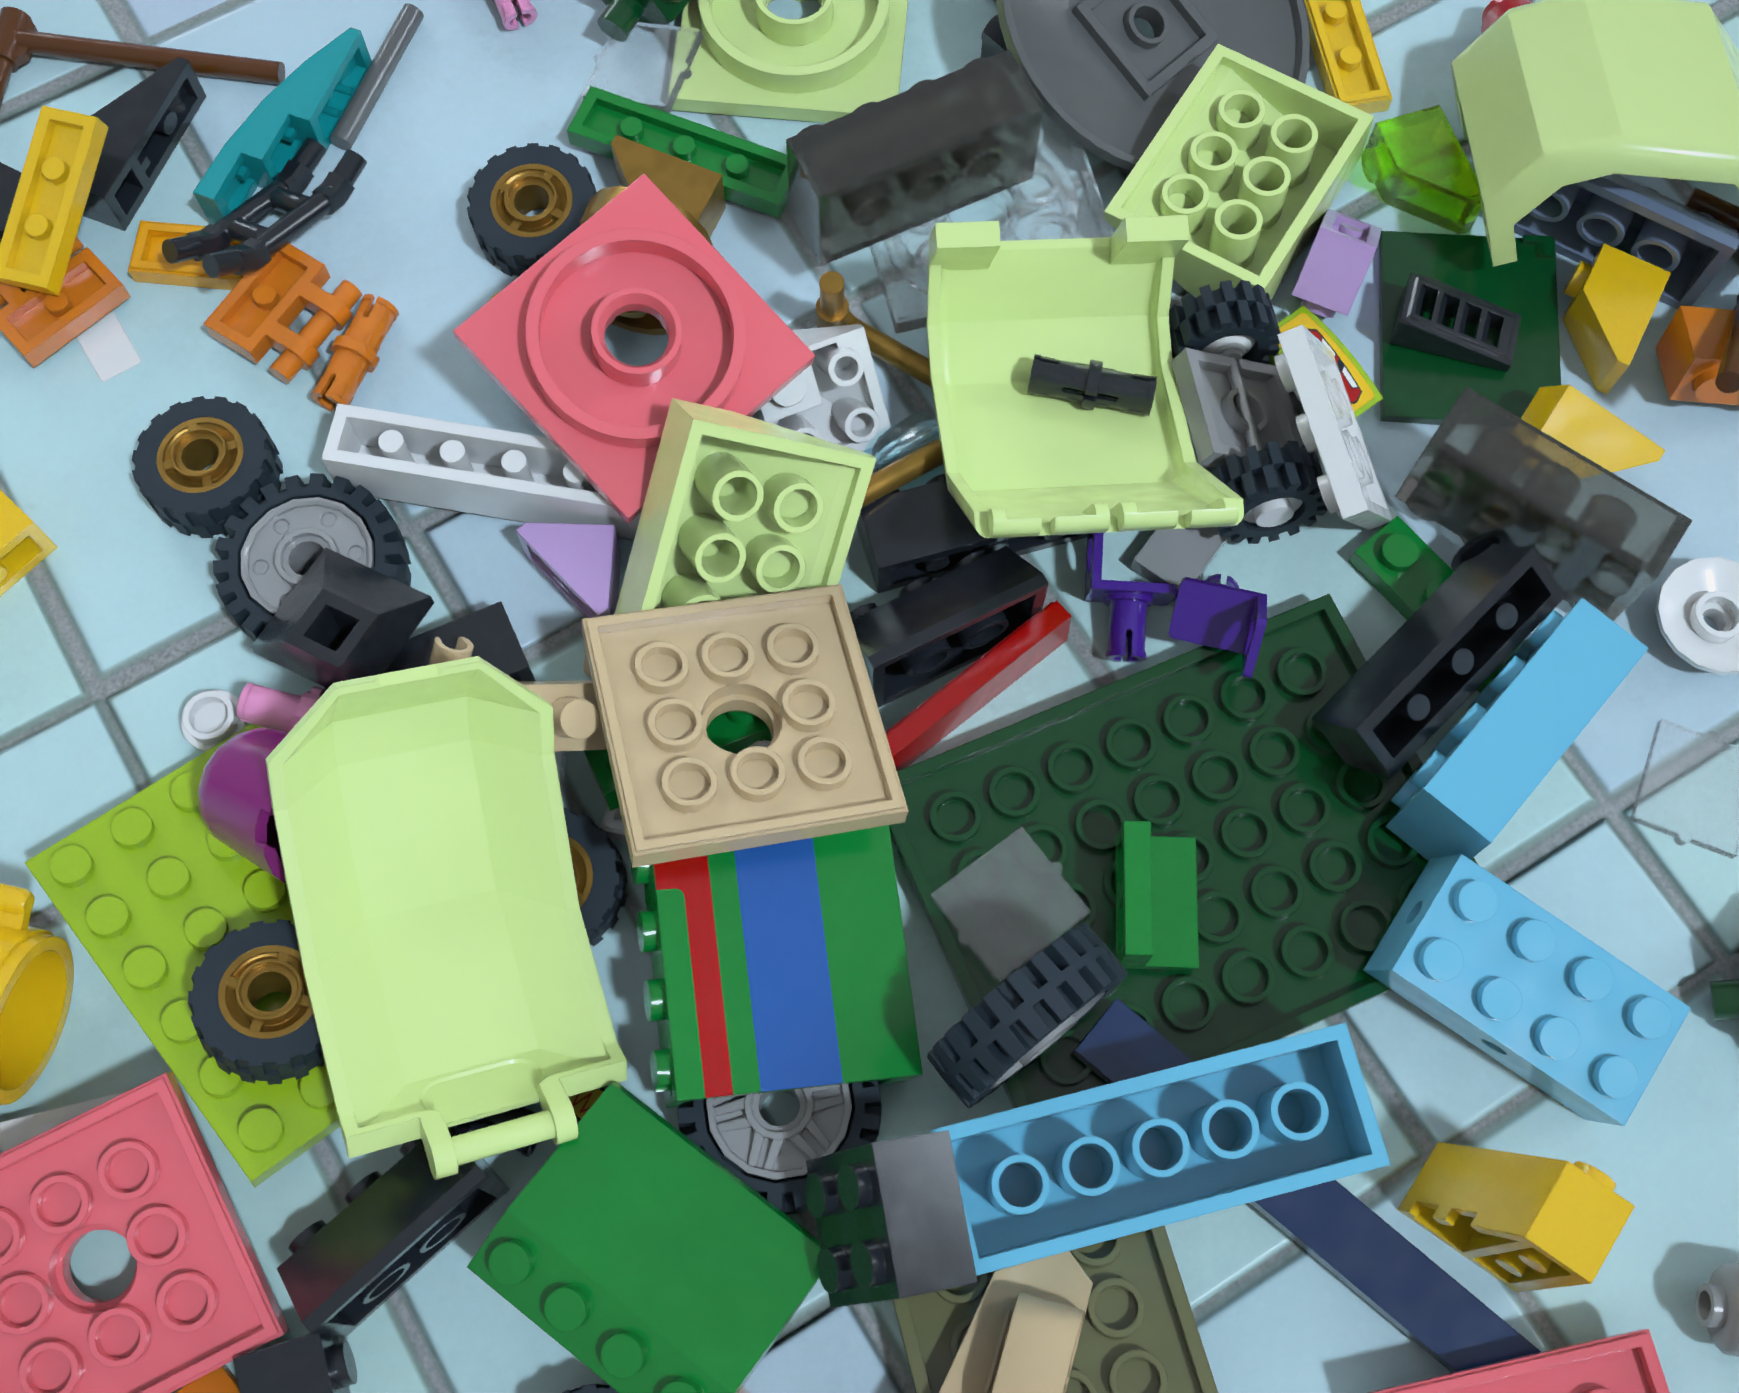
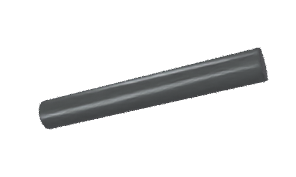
M409 3L403 5L330 136V141L336 147L345 151L347 149L351 150L424 18L423 12L418 7Z

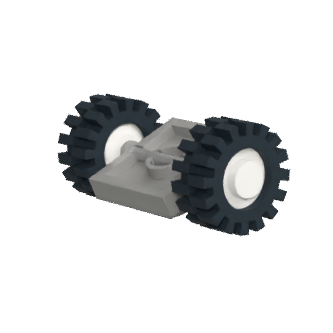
M1231 280L1220 281V288L1211 291L1210 284L1199 288L1200 296L1195 298L1192 294L1188 293L1181 298L1183 307L1173 305L1169 310L1172 350L1171 364L1197 460L1201 466L1214 468L1212 470L1213 475L1243 498L1244 517L1242 521L1235 526L1217 527L1222 537L1225 539L1230 537L1231 542L1240 543L1247 537L1248 544H1258L1262 537H1268L1269 542L1280 540V533L1287 531L1290 536L1299 533V525L1303 524L1310 527L1317 522L1316 515L1324 516L1328 509L1317 482V477L1323 475L1316 451L1309 453L1302 441L1289 393L1282 384L1276 366L1268 364L1270 363L1268 355L1276 356L1280 350L1278 345L1280 341L1277 335L1281 333L1268 292L1265 293L1264 287L1259 284L1252 288L1250 281L1241 280L1236 288H1233Z

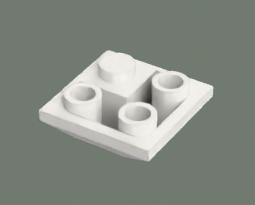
M855 324L792 330L815 354L814 362L754 414V417L858 451H864L895 440L864 326Z

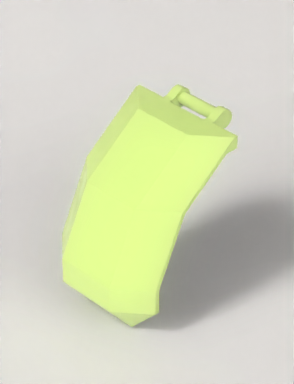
M479 656L332 683L265 760L272 810L304 978L348 1158L422 1139L431 1173L434 1179L438 1180L458 1174V1166L549 1139H552L555 1145L577 1139L578 1124L569 1097L609 1086L614 1081L617 1083L626 1081L627 1059L615 1036L579 906L555 759L552 705ZM539 1103L543 1110L451 1137L448 1130L450 1127Z

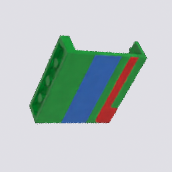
M889 825L632 868L631 863L634 885L644 884L646 911H639L637 914L638 944L641 953H651L653 979L644 981V1008L647 1021H657L660 1049H653L650 1056L651 1079L655 1092L664 1091L666 1108H675L686 1101L878 1081L879 1085L903 1083L923 1075Z

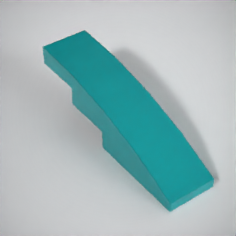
M350 27L305 60L259 103L224 144L193 191L210 224L214 225L251 198L257 187L264 188L273 181L272 178L282 171L288 160L293 159L307 137L319 142L327 152L332 143L330 136L372 62L361 30Z

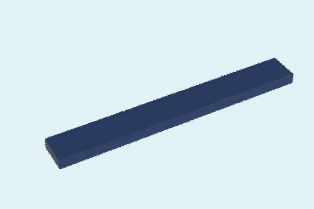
M1118 998L1109 1005L1072 1052L1073 1055L1085 1065L1087 1064L1092 1071L1108 1084L1193 1062ZM1336 1180L1250 1202L1251 1205L1451 1373L1541 1352Z

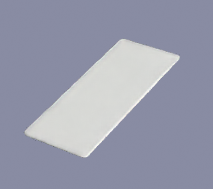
M113 310L76 337L101 382H105L142 362Z

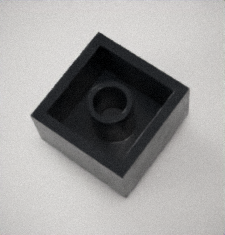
M949 1130L872 1142L806 1161L808 1177L805 1182V1199L809 1211L816 1219L821 1249L817 1258V1270L820 1282L828 1292L830 1308L901 1299L978 1283Z

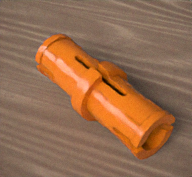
M365 294L345 334L337 336L330 348L334 352L323 376H321L317 386L310 395L315 403L330 412L335 408V404H351L366 373H372L380 361L377 353L393 322L399 315L396 307L382 297L378 296L376 303L373 305L372 303L375 300L373 294Z

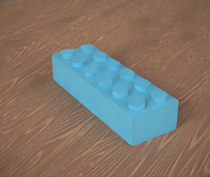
M1346 1022L948 1125L928 1132L934 1133L949 1130L976 1275L1391 1165Z

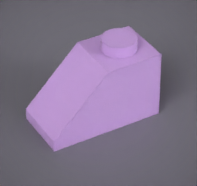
M1328 209L1292 293L1293 296L1302 299L1300 305H1304L1312 313L1323 317L1333 318L1335 312L1348 316L1377 250L1382 228Z

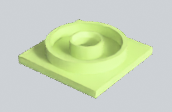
M690 0L684 7L670 97L672 110L896 129L909 0H817L821 4L820 9L813 15L802 19H785L773 14L767 7L773 0Z

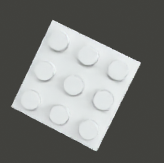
M1303 325L1278 334L1283 353L1274 356L1275 365L1285 390L1288 393L1294 391L1297 399L1301 400L1305 413L1296 416V423L1309 453L1316 451L1318 458L1323 462L1326 474L1317 477V482L1330 514L1337 512L1343 520L1367 530H1373L1388 524L1392 517L1333 352Z

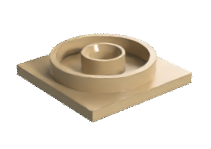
M841 584L582 619L584 645L632 868L905 822L909 810ZM745 712L760 718L766 723L770 730L772 741L767 748L759 746L749 747L736 754L715 745L708 738L706 729L710 722L722 713Z

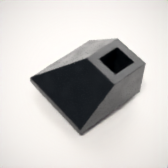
M325 547L251 645V648L255 654L328 689L335 682L385 673L430 610L434 601L431 596Z

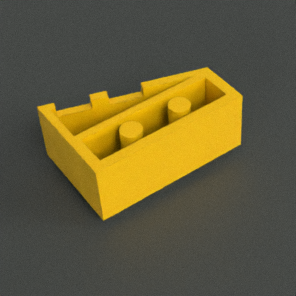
M1437 1142L1397 1210L1517 1293L1592 1284L1635 1206L1614 1192L1617 1185L1607 1174L1581 1161H1575L1572 1164L1569 1161Z

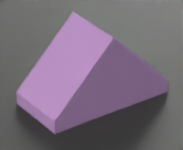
M525 522L516 530L525 555L586 618L615 614L618 602L621 547L615 525Z

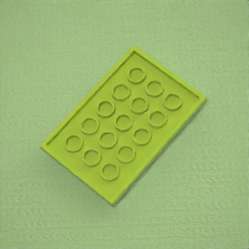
M250 724L24 863L255 1188L338 1129L340 1123L325 1064L322 1067L320 1065L308 1071L309 1075L298 1080L295 1077L282 1080L283 1084L268 1085L267 1081L258 1080L255 1081V1084L242 1081L239 1075L233 1072L229 1075L220 1069L213 1056L209 1058L191 1020L193 1015L188 1005V991H192L194 985L191 978L196 966H201L205 960L204 954L212 945L217 946L225 939L224 935L234 929L240 931L250 927L249 923L263 920L264 923H276L277 919L291 920V924L294 925L287 885L216 839L207 830L199 814L198 785L206 763L217 748L233 736L263 727ZM284 992L268 993L257 1002L255 1008L266 1012L275 1011L288 1002L290 995Z

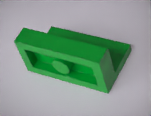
M1123 821L1115 837L1116 958L1124 968L1197 971L1199 969L1196 837L1151 836V822Z

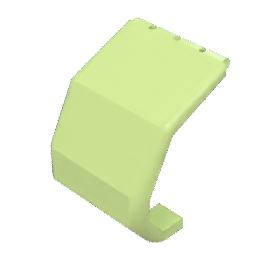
M1539 0L1508 9L1451 62L1457 108L1464 139L1469 141L1479 187L1483 224L1493 267L1518 261L1514 225L1563 186L1607 175L1623 174L1735 184L1739 189V51L1712 8L1706 2L1688 0Z
M1188 215L1125 217L1111 237L1000 241L999 221L934 224L929 236L926 320L931 388L947 489L982 537L1006 538L1227 527L1238 525L1244 517L1243 498L1196 462L1180 393L1171 364L1172 350L1169 310L1175 256L1190 240ZM1038 354L1057 360L1089 365L1090 360L1102 361L1103 368L1132 374L1157 376L1150 415L1146 416L1140 413L1129 412L1128 410L1097 405L1094 406L1093 410L1081 408V402L1053 396L1028 394L1034 355Z

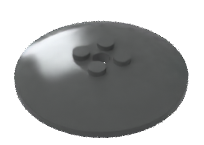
M996 0L1000 28L1007 50L1018 74L1039 106L1059 128L1078 144L1107 162L1128 171H1132L1217 44H1221L1304 84L1306 83L1309 67L1310 38L1303 0ZM1134 18H1142L1147 21L1152 27L1154 38L1142 35L1135 26Z

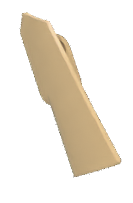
M1070 1251L994 1272L939 1393H1066L1093 1287L1092 1281Z

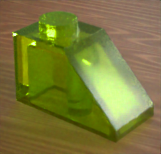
M1440 105L1397 116L1375 124L1362 153L1361 163L1366 179L1370 183L1375 184L1383 202L1457 234L1469 232L1482 210L1478 181Z

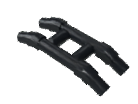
M307 137L293 159L288 160L282 171L272 178L273 181L214 225L208 224L199 231L187 233L186 236L164 240L162 243L164 258L171 264L188 260L203 261V268L211 278L256 272L269 263L275 253L324 216L332 215L344 206L355 189L353 185L367 165V161L360 154L347 149L334 171L329 172L323 183L312 191L313 195H303L302 193L314 178L312 173L326 153V149L319 142ZM274 210L286 214L270 227L257 224ZM233 241L240 243L238 245H230V243Z

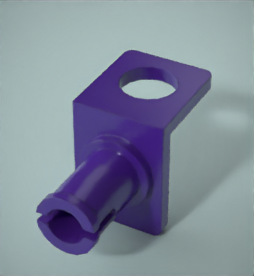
M1088 533L1084 601L1103 602L1109 606L1106 659L1121 662V657L1126 655L1127 637L1126 662H1143L1146 660L1147 655L1145 652L1147 607L1152 605L1168 606L1176 596L1177 585L1102 580L1104 533Z
M1221 574L1209 576L1204 581L1184 577L1180 581L1168 634L1173 639L1241 653L1242 676L1252 678L1267 624V594L1240 589L1238 583L1231 576H1227L1226 585L1221 584Z

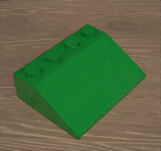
M614 1081L610 1083L577 1123L578 1138L558 1146L504 1212L467 1268L618 1393H739L818 1282L817 1258L821 1250L819 1240L623 1086Z

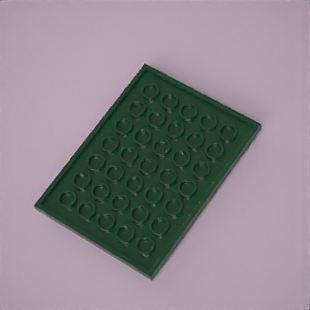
M1330 594L1267 619L1252 678L1242 676L1241 653L1203 645L897 771L909 811L904 823L889 825L891 839L968 1010L981 1003L989 992L1004 983L1006 978L1018 968L1021 969L1038 952L1044 951L1053 941L1060 936L1063 937L1069 930L1074 927L1077 928L1080 924L1086 923L1116 956L1115 837L1123 821L1151 822V836L1196 837L1199 969L1193 971L1125 968L1128 972L1127 976L1106 998L1100 1001L1093 1010L1082 1017L1075 1026L1026 1067H1023L1006 1083L1002 1084L1013 1109L1108 1084L1092 1071L1087 1064L1085 1065L1073 1055L1072 1052L1116 998L1195 1062L1286 1038L1392 990L1363 971L1429 862L1386 827L1400 809L1391 799L1416 770L1418 771L1423 763L1416 752L1393 777L1347 765L1311 719L1367 662ZM1473 857L1471 860L1477 864L1475 858Z

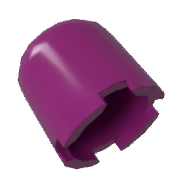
M259 727L233 736L217 748L206 763L198 785L199 814L207 830L216 839L286 884L272 810L265 759L289 732Z

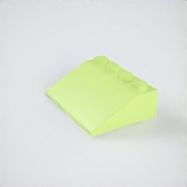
M1217 44L1105 209L1103 218L1117 229L1125 217L1188 215L1190 240L1175 256L1173 279L1195 298L1201 295L1199 288L1210 284L1211 291L1220 288V281L1231 280L1233 288H1236L1241 280L1250 281L1252 288L1257 284L1264 287L1265 293L1268 292L1270 299H1272L1359 162L1374 116L1221 44Z
M672 398L615 614L838 585L876 458L871 454L737 412Z

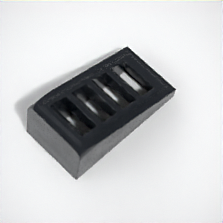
M1411 273L1401 295L1390 344L1508 372L1513 359L1522 315L1433 278ZM1420 311L1431 313L1430 320L1419 316ZM1443 316L1454 318L1452 329L1442 325ZM1466 321L1477 324L1474 338L1464 334ZM1489 327L1501 329L1497 347L1486 343Z

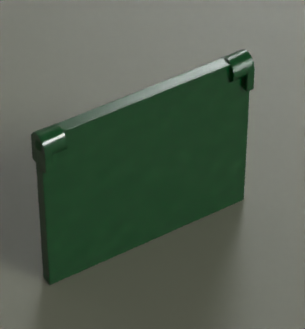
M1381 231L1379 239L1380 394L1383 399L1380 400V421L1515 429L1540 387L1561 385L1556 243L1553 237L1523 235L1522 238H1515L1518 261L1493 267L1486 236ZM1411 273L1433 278L1522 315L1513 359L1508 372L1390 344L1401 295ZM1420 311L1419 316L1430 320L1431 313ZM1443 316L1442 325L1452 329L1454 318ZM1466 321L1464 334L1474 338L1477 324ZM1489 327L1486 343L1497 347L1501 329Z

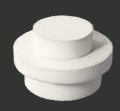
M222 690L204 691L192 697L184 707L181 718V729L185 739L197 750L205 752L248 726V723L241 721L237 716L239 699L233 694Z

